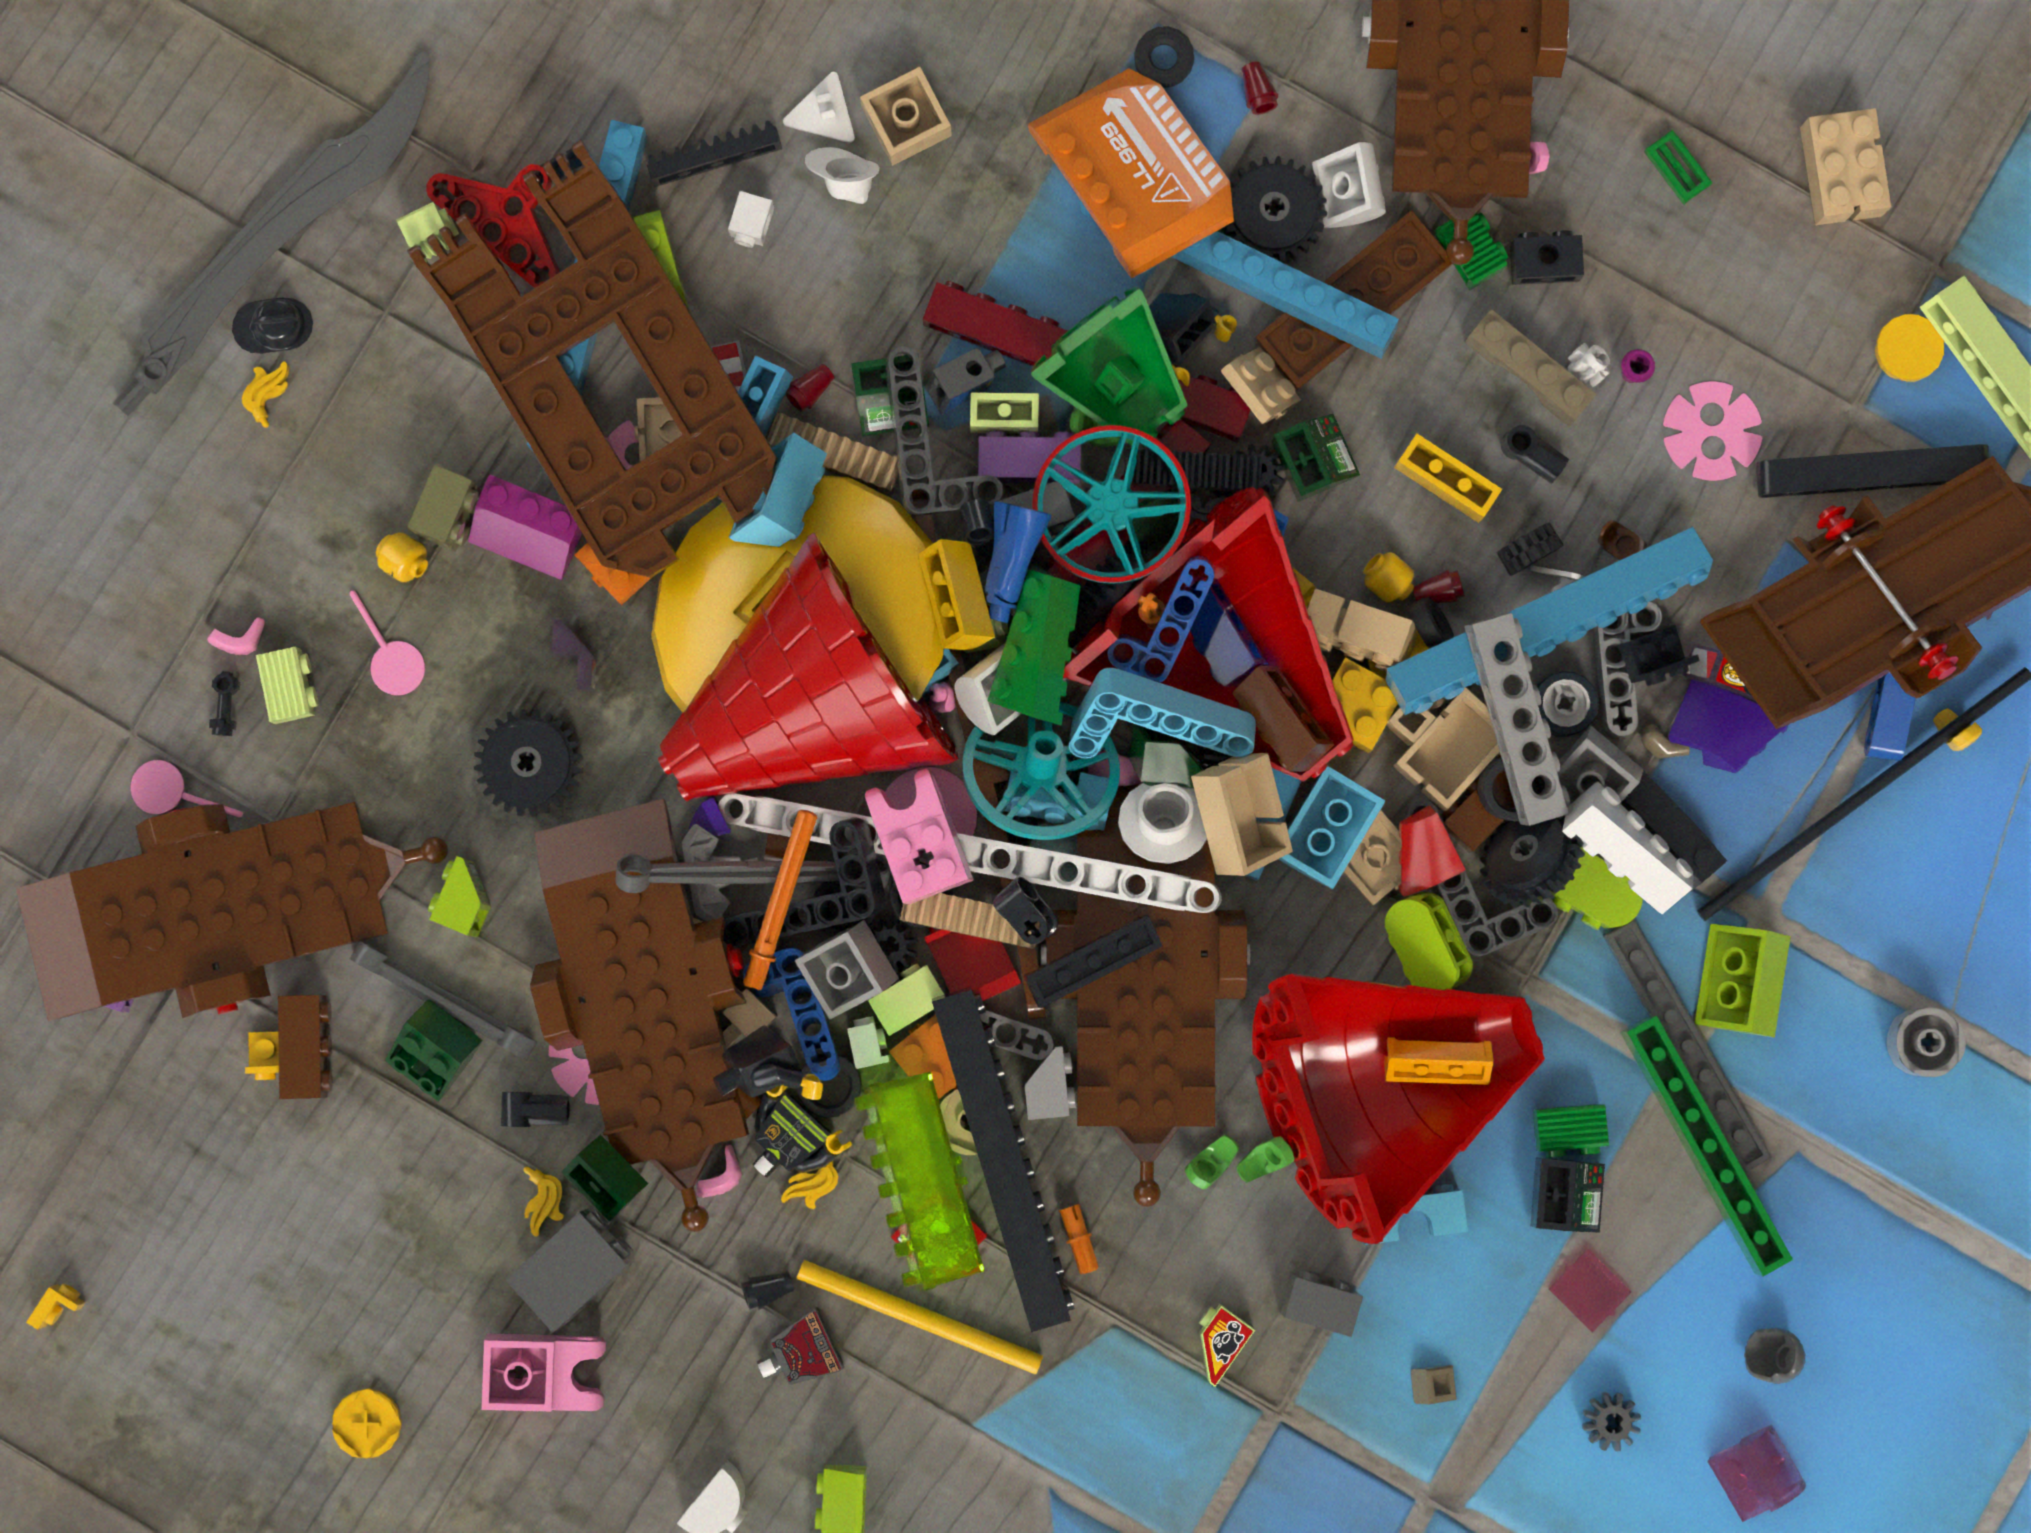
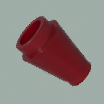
M1251 62L1244 65L1241 70L1243 73L1247 108L1251 109L1255 115L1265 114L1274 110L1278 106V93L1262 68L1261 63Z
M820 364L818 367L793 380L785 396L798 411L803 412L806 408L811 409L835 379V376L826 365Z
M1448 569L1419 583V585H1415L1413 588L1416 601L1429 597L1436 604L1457 602V598L1465 596L1458 570L1449 572Z

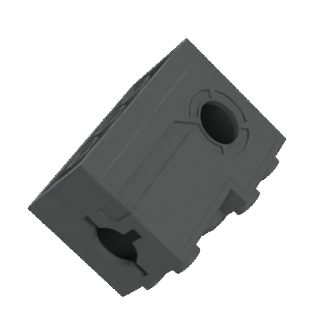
M589 1209L580 1211L505 1279L552 1333L572 1321L591 1303L590 1301L600 1295L632 1266L631 1263L634 1261L630 1256L633 1249L621 1236L617 1238L612 1236L607 1230V1227L610 1226L609 1222L597 1210L591 1212Z

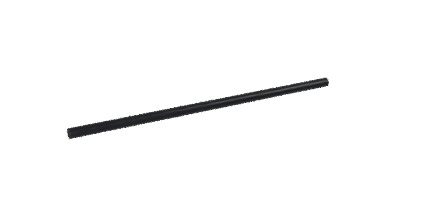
M2026 667L2021 669L1905 755L1902 760L1897 761L1697 910L1698 915L1704 922L2030 681L2031 672Z

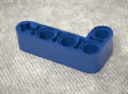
M1194 556L1187 561L1149 643L1132 635H1119L1118 639L1109 646L1108 659L1112 665L1120 670L1159 683L1167 678L1213 582L1215 569L1211 560L1204 556ZM1199 565H1203L1205 567L1204 573L1208 577H1201L1196 585V589L1193 590L1189 588L1194 574L1190 569H1197ZM1182 583H1185L1188 587H1183L1181 585ZM1184 595L1190 597L1194 602L1193 609L1185 613L1177 610L1174 603L1178 597ZM1165 627H1173L1178 631L1179 639L1174 643H1166L1160 637L1161 630ZM1126 643L1132 647L1134 654L1131 658L1123 660L1116 656L1114 648L1118 644ZM1151 658H1159L1163 661L1165 669L1159 674H1152L1147 670L1145 663Z
M1890 672L1877 679L1865 737L1864 754L1869 757L1899 761L1902 760L1905 752L1916 698L1906 694Z
M787 948L775 952L776 960L770 963L767 972L769 977L764 982L762 990H757L753 987H749L754 995L762 998L781 992L785 993L809 1069L819 1080H831L839 1073L841 1065L825 1011L800 969L795 973H787L785 971L789 963L795 962L794 960L804 953L796 948ZM749 963L745 966V969H744V972H743L744 979H745V976H746V972H747ZM805 992L812 994L811 999L806 1004L800 1005L795 1003L799 994ZM820 1024L822 1027L817 1035H805L808 1026ZM822 1048L827 1058L826 1066L821 1067L819 1065L820 1059L816 1049Z

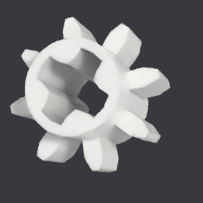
M1583 343L1568 357L1570 362H1572L1568 366V371L1583 384L1589 382L1592 387H1595L1610 373L1606 368L1610 364L1609 356L1598 345H1593L1589 348L1586 343Z

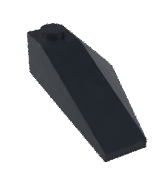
M1643 770L1640 783L1620 804L1628 812L1631 810L1636 812L1644 821V827L1653 836L1655 834L1659 835L1667 843L1669 852L1677 860L1682 858L1690 865L1693 870L1694 889L1722 867L1727 860L1696 824Z

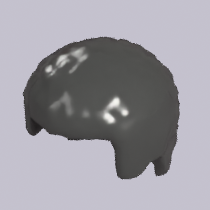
M1758 1329L1750 1335L1745 1346L1744 1358L1746 1369L1753 1377L1769 1383L1781 1384L1790 1382L1801 1373L1806 1362V1354L1800 1340L1793 1333L1784 1329Z

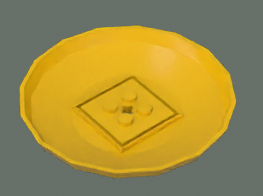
M823 475L813 489L814 501L802 518L804 522L802 532L795 540L790 539L780 547L737 542L730 539L729 535L735 521L724 503H720L689 528L675 552L680 560L666 568L659 581L651 637L665 691L681 712H685L707 676L712 674L732 641L738 639L785 567L788 568L798 551L807 540V536L815 533L851 587L858 613L918 702L943 659L944 653L918 553L931 546L933 542L900 502L850 477Z

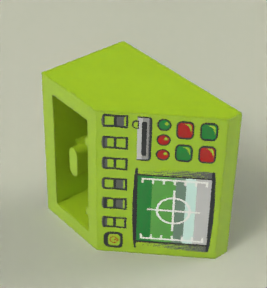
M456 856L455 861L450 860L444 869L442 879L446 882L441 893L436 892L429 904L428 911L432 912L429 920L464 935L478 937L491 904L474 862Z

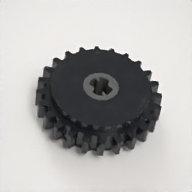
M1266 156L1263 157L1260 166H1257L1254 160L1250 161L1248 172L1240 167L1238 169L1239 180L1234 177L1229 179L1230 186L1233 188L1231 196L1234 222L1225 228L1224 234H1234V240L1272 258L1278 257V261L1284 263L1285 257L1288 254L1293 260H1296L1298 258V249L1307 253L1310 249L1307 241L1314 244L1317 243L1319 237L1314 231L1323 232L1325 225L1318 220L1327 217V211L1320 209L1321 206L1327 203V199L1323 197L1318 198V194L1323 190L1322 185L1313 186L1316 176L1312 174L1306 177L1304 175L1305 165L1296 170L1293 168V159H1290L1287 165L1281 164L1280 156L1276 157L1274 164H1269ZM1274 204L1278 206L1277 216L1269 215L1270 205Z
M520 709L519 717L517 718L512 712H507V722L504 723L496 718L495 723L498 728L495 731L486 728L485 731L490 737L487 741L484 739L478 740V743L484 749L483 752H474V756L481 759V764L474 766V770L482 772L483 776L476 781L480 785L487 784L488 787L483 792L485 796L495 795L492 802L493 805L498 806L505 802L504 811L510 813L516 807L517 816L521 817L525 814L526 809H529L532 817H537L538 808H542L544 813L549 814L550 804L553 803L559 808L563 805L559 798L562 795L571 798L572 794L568 790L569 786L578 787L580 784L573 777L574 774L583 773V770L576 766V762L583 760V756L574 752L581 745L578 741L570 742L569 739L574 734L573 730L569 729L563 732L562 728L565 722L560 719L553 724V714L549 712L543 719L538 709H534L532 716H528L525 709ZM526 755L531 758L535 755L536 759L532 762L533 770L527 768L522 770V766L525 764L523 758Z
M1565 815L1530 826L1521 825L1520 821H1508L1504 825L1501 824L1499 826L1500 829L1490 836L1491 841L1489 845L1484 847L1486 856L1480 858L1484 865L1480 869V873L1485 877L1482 882L1496 899H1499L1505 905L1510 903L1515 908L1521 902L1528 908L1532 902H1537L1540 905L1544 899L1549 897L1553 899L1555 897L1554 894L1566 889L1565 885L1569 880H1574L1573 874L1575 870L1580 869L1582 866L1578 859L1585 855L1580 848L1584 843L1579 836L1575 835L1573 838H1570L1562 832Z

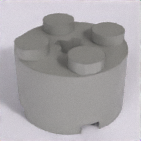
M1914 1008L1907 1010L1893 1019L1887 1033V1050L1893 1064L1898 1069L1913 1076L1938 1077L1945 1075L1960 1062L1965 1052L1966 1039L1962 1027L1949 1013L1937 1008ZM1921 1039H1930V1046H1921Z

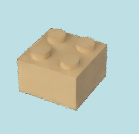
M921 67L860 97L862 109L892 166L952 136L951 125Z

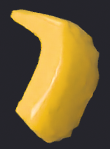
M1946 708L1933 718V722L1939 731L1957 718L1958 715L1949 708ZM1974 722L1947 741L1946 744L1953 751H1963L1964 748H1968L1982 735V728Z

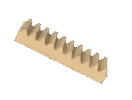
M783 413L776 414L767 437V441L772 448L794 432L827 453L823 463L825 469L892 494L899 476L897 456H891L871 446L851 441L849 438L838 436L836 433L827 432L823 428L814 427L810 423L790 418Z
M943 893L930 896L912 904L903 903L901 921L1035 949L1036 944L1026 943L1009 922L997 912L993 904ZM1038 921L1037 924L1035 925V927H1036L1038 930H1039V927H1040V922H1039V921Z

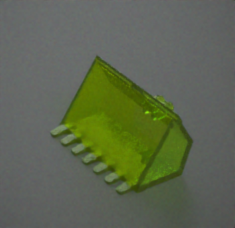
M931 1072L868 1085L861 1091L862 1096L855 1097L854 1101L856 1109L858 1111L866 1110L870 1125L863 1126L862 1131L865 1140L874 1139L878 1154L870 1156V1161L873 1169L882 1168L886 1183L878 1185V1191L882 1199L890 1197L894 1213L886 1215L888 1227H898L902 1242L894 1244V1251L898 1258L906 1256L909 1271L901 1275L904 1286L909 1287L913 1285L915 1291H927L937 1288L936 1286L985 1272L962 1185L968 1184L967 1177L958 1175L957 1166L962 1163L961 1156H953Z

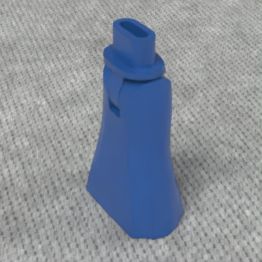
M994 501V547L985 584L986 602L991 603L989 608L990 619L1008 623L1011 608H1017V605L1013 603L1017 602L1020 597L1029 563L1052 514Z

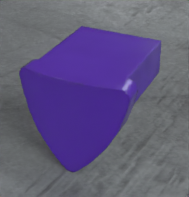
M715 796L708 797L701 803L691 820L689 830L693 825L697 824L714 836L731 832V827L725 821Z

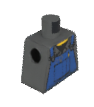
M975 348L932 370L925 389L943 416L969 401L971 393L986 391L995 378L994 374L1006 368V363L998 350L983 356L981 351Z

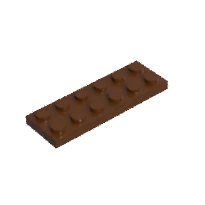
M1411 210L1323 283L1392 315L1454 263L1448 259L1444 248ZM1287 313L1281 315L1255 337L1257 343L1271 356L1274 363L1297 391L1353 346Z

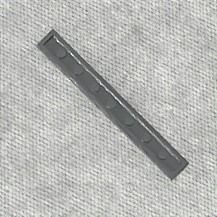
M1633 919L1630 923L1617 927L1603 935L1647 1014L1659 1018L1743 1171L1746 1173L1771 1159L1772 1156L1636 921Z

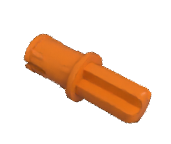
M1149 593L1147 597H1139L1138 603L1140 606L1138 612L1141 620L1150 629L1155 630L1165 606L1156 595Z
M1077 1204L1061 1209L1059 1213L1061 1214L1069 1239L1066 1241V1244L1070 1243L1079 1273L1086 1274L1097 1270L1098 1263L1089 1238L1093 1235L1092 1233L1088 1234L1080 1209L1081 1206Z

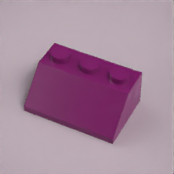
M489 475L475 507L468 542L563 580L582 532L566 505Z

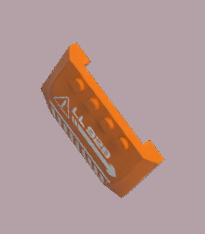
M1130 68L1028 124L1029 132L1044 154L1050 155L1113 246L1114 255L1131 279L1234 222L1231 186L1227 176L1161 84Z

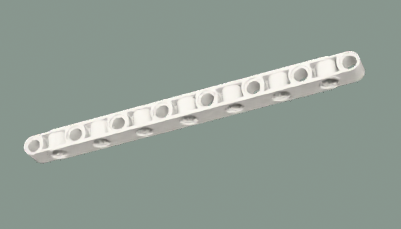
M736 793L728 794L718 804L725 821L729 824L788 837L791 835L798 811L800 809L811 811L817 815V820L810 841L830 844L829 832L831 827L839 821L852 817L863 819L876 830L873 819L869 816L762 796L753 797ZM739 800L743 805V813L735 819L731 816L729 807L733 801ZM847 826L845 829L846 839L853 843L855 838L854 832ZM876 830V837L873 840L875 853L885 855ZM957 833L969 869L973 872L1010 879L1021 876L1031 883L1179 911L1188 910L1210 913L1219 907L1222 900L1221 892L1215 884L1191 879L1188 876ZM1001 849L1006 850L1010 855L1009 865L1004 869L998 868L994 863L995 853ZM924 851L920 862L929 863L934 857ZM1067 862L1074 863L1078 869L1077 877L1071 882L1065 881L1061 876V868ZM1137 874L1142 876L1146 882L1144 891L1138 895L1133 894L1128 888L1129 879ZM1203 887L1209 888L1214 894L1213 903L1206 908L1201 907L1196 901V894Z

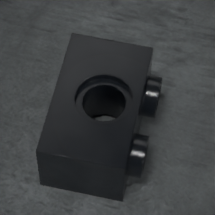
M1569 230L1556 231L1552 233V236L1539 237L1538 232L1520 233L1518 238H1514L1510 244L1512 285L1579 282L1584 276L1582 235H1573L1572 231ZM1549 250L1552 252L1555 262L1551 264L1542 262L1539 258V251Z

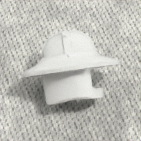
M1142 783L1129 792L1120 807L1118 825L1123 841L1135 854L1150 862L1170 864L1186 860L1198 852L1207 840L1194 788H1183L1178 786L1177 783H1162L1153 786Z

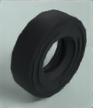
M1169 26L1156 27L1147 31L1138 41L1134 52L1135 67L1138 73L1161 84L1163 88L1173 87L1183 82L1190 74L1194 63V48L1189 38L1180 30ZM1160 45L1171 46L1177 53V61L1169 69L1158 68L1151 60L1153 50Z
M1422 598L1411 605L1410 612L1415 627L1429 649L1454 638V633L1447 618L1431 598Z

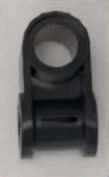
M1017 876L992 900L997 912L1009 922L1026 943L1038 944L1053 935L1058 928V918L1055 912L1038 895L1033 885L1021 876ZM1038 921L1042 925L1039 930L1035 927Z

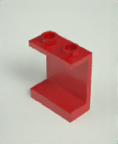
M933 927L928 928L930 935L924 938L950 993L971 987L973 995L980 993L982 1001H985L1021 984L1002 942Z

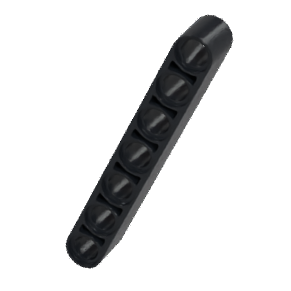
M1978 444L1760 461L1755 463L1758 497L1772 498L1944 485L1990 458L1989 446Z

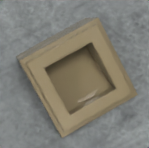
M1453 1365L1411 1370L1414 1403L1435 1404L1457 1400Z

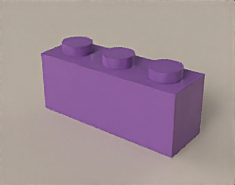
M1002 431L986 432V437L979 436L978 476L991 475L998 478L1002 483H1035L1039 471L1048 456L1058 445L1074 434L1057 432L1054 433V438L1040 437L1038 432H1021L1020 437H1006V432ZM1081 444L1070 450L1060 460L1080 470ZM1056 464L1053 470L1073 484H1080L1078 477ZM1049 476L1047 483H1052L1056 480Z

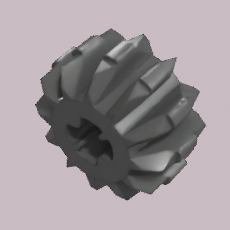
M1603 1392L1601 1396L1602 1404L1595 1398H1591L1589 1402L1595 1410L1593 1412L1586 1409L1583 1410L1582 1414L1590 1418L1591 1421L1583 1423L1582 1429L1592 1431L1588 1440L1591 1443L1600 1440L1599 1448L1606 1451L1611 1443L1613 1449L1618 1452L1621 1451L1620 1440H1623L1629 1446L1634 1443L1628 1434L1630 1431L1635 1434L1640 1433L1641 1429L1632 1425V1422L1640 1420L1641 1415L1637 1412L1630 1413L1635 1403L1632 1400L1623 1403V1394L1617 1392L1613 1400H1611L1609 1393ZM1609 1414L1616 1417L1615 1422L1617 1426L1614 1429L1607 1426L1608 1422L1605 1418Z

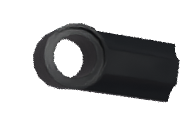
M1518 425L1512 428L1501 440V449L1506 457L1518 460L1550 484L1554 483L1569 461V458L1537 437L1532 428L1526 425ZM1513 435H1520L1525 439L1526 448L1524 451L1514 448L1512 445Z
M982 499L970 500L960 507L965 541L974 546L979 556H984L991 561L994 547V518L991 514L990 504Z
M502 1092L500 1126L568 1125L570 1116L569 1096L532 1095L533 1092Z

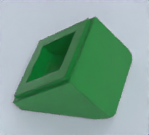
M1122 355L1108 362L1094 385L1117 408L1142 384L1145 376L1127 357Z

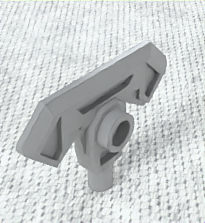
M697 824L691 827L682 840L685 863L741 861V858L712 856L719 839ZM752 858L742 861H758V858ZM689 883L694 910L697 916L705 921H709L724 915L731 902L719 889L730 884Z

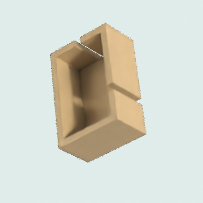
M1876 108L1809 117L1800 127L1815 225L1845 222L1850 216L1852 220L1882 217L1891 208L1882 144L1875 145L1881 138Z
M1318 589L1314 590L1307 611L1312 618L1322 651L1331 652V649L1334 648L1344 652L1343 656L1349 660L1362 663L1363 659L1376 663V668L1387 672V668L1410 658L1418 637L1413 620L1352 600L1348 609L1342 608L1345 598Z
M1466 687L1461 694L1451 700L1441 711V715L1434 720L1419 739L1393 765L1414 786L1422 783L1424 787L1420 792L1442 811L1447 810L1500 752L1487 706Z
M1251 753L1245 757L1233 756L1218 763L1219 766H1212L1191 776L1216 874L1245 876L1293 852L1286 822L1256 821V817L1280 818L1284 816L1268 753Z

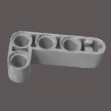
M1648 602L1647 606L1642 609L1651 616V624L1648 627L1641 626L1637 622L1636 613L1630 614L1626 612L1617 617L1618 625L1614 630L1606 627L1599 628L1598 626L1592 628L1601 723L1603 731L1611 738L1620 739L1630 735L1635 731L1638 724L1635 684L1630 681L1619 644L1629 641L1630 636H1641L1650 633L1660 625L1662 620L1661 610L1652 602ZM1613 646L1620 651L1621 660L1619 663L1616 664L1608 661L1605 655L1607 647ZM1611 680H1618L1623 684L1624 694L1622 697H1615L1610 693L1609 683ZM1623 702L1626 703V706L1619 709V714L1618 707H1615L1613 709L1610 708V705H1618ZM1618 715L1620 719L1627 721V725L1622 727L1621 731L1619 725H1613L1612 722Z

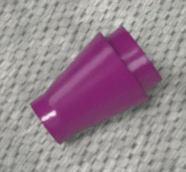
M1642 349L1629 351L1623 357L1621 363L1623 379L1628 383H1641L1650 379L1655 371V361L1651 354ZM1631 366L1638 370V374L1633 372Z

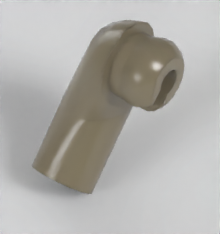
M1650 724L1642 729V743L1655 757L1662 759L1689 755V747L1669 742L1660 732L1657 725Z

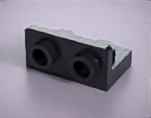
M1675 624L1619 644L1631 683L1645 681L1647 686L1658 684L1667 680L1665 674L1669 673V676L1673 677L1690 671L1688 665L1700 661L1698 654L1685 657Z

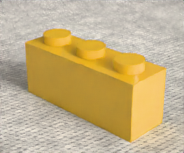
M1419 434L1415 435L1394 467L1478 523L1485 517L1502 491V488Z
M940 539L918 553L942 648L973 651L993 639L995 635L971 544L962 541Z

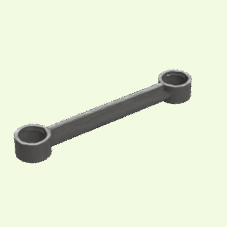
M360 940L350 956L353 962L382 976L426 1002L430 999L456 1020L525 1060L528 1059L537 1044L536 1040L487 1014L400 964L368 943Z

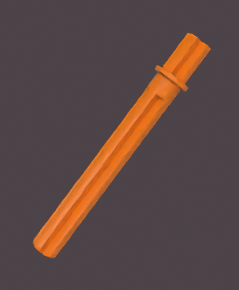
M802 809L798 811L754 949L749 951L752 957L743 982L747 987L762 990L770 963L776 960L774 952L817 820V815L811 811Z

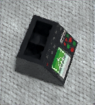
M1536 1157L1530 1226L1538 1229L1600 1233L1605 1164Z

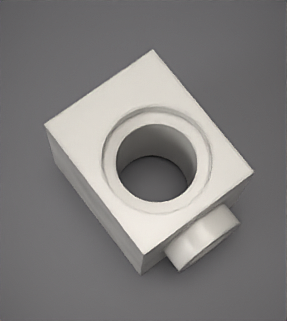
M742 191L739 192L728 228L730 236L735 238V243L753 248L754 244L763 246L774 211L772 200Z

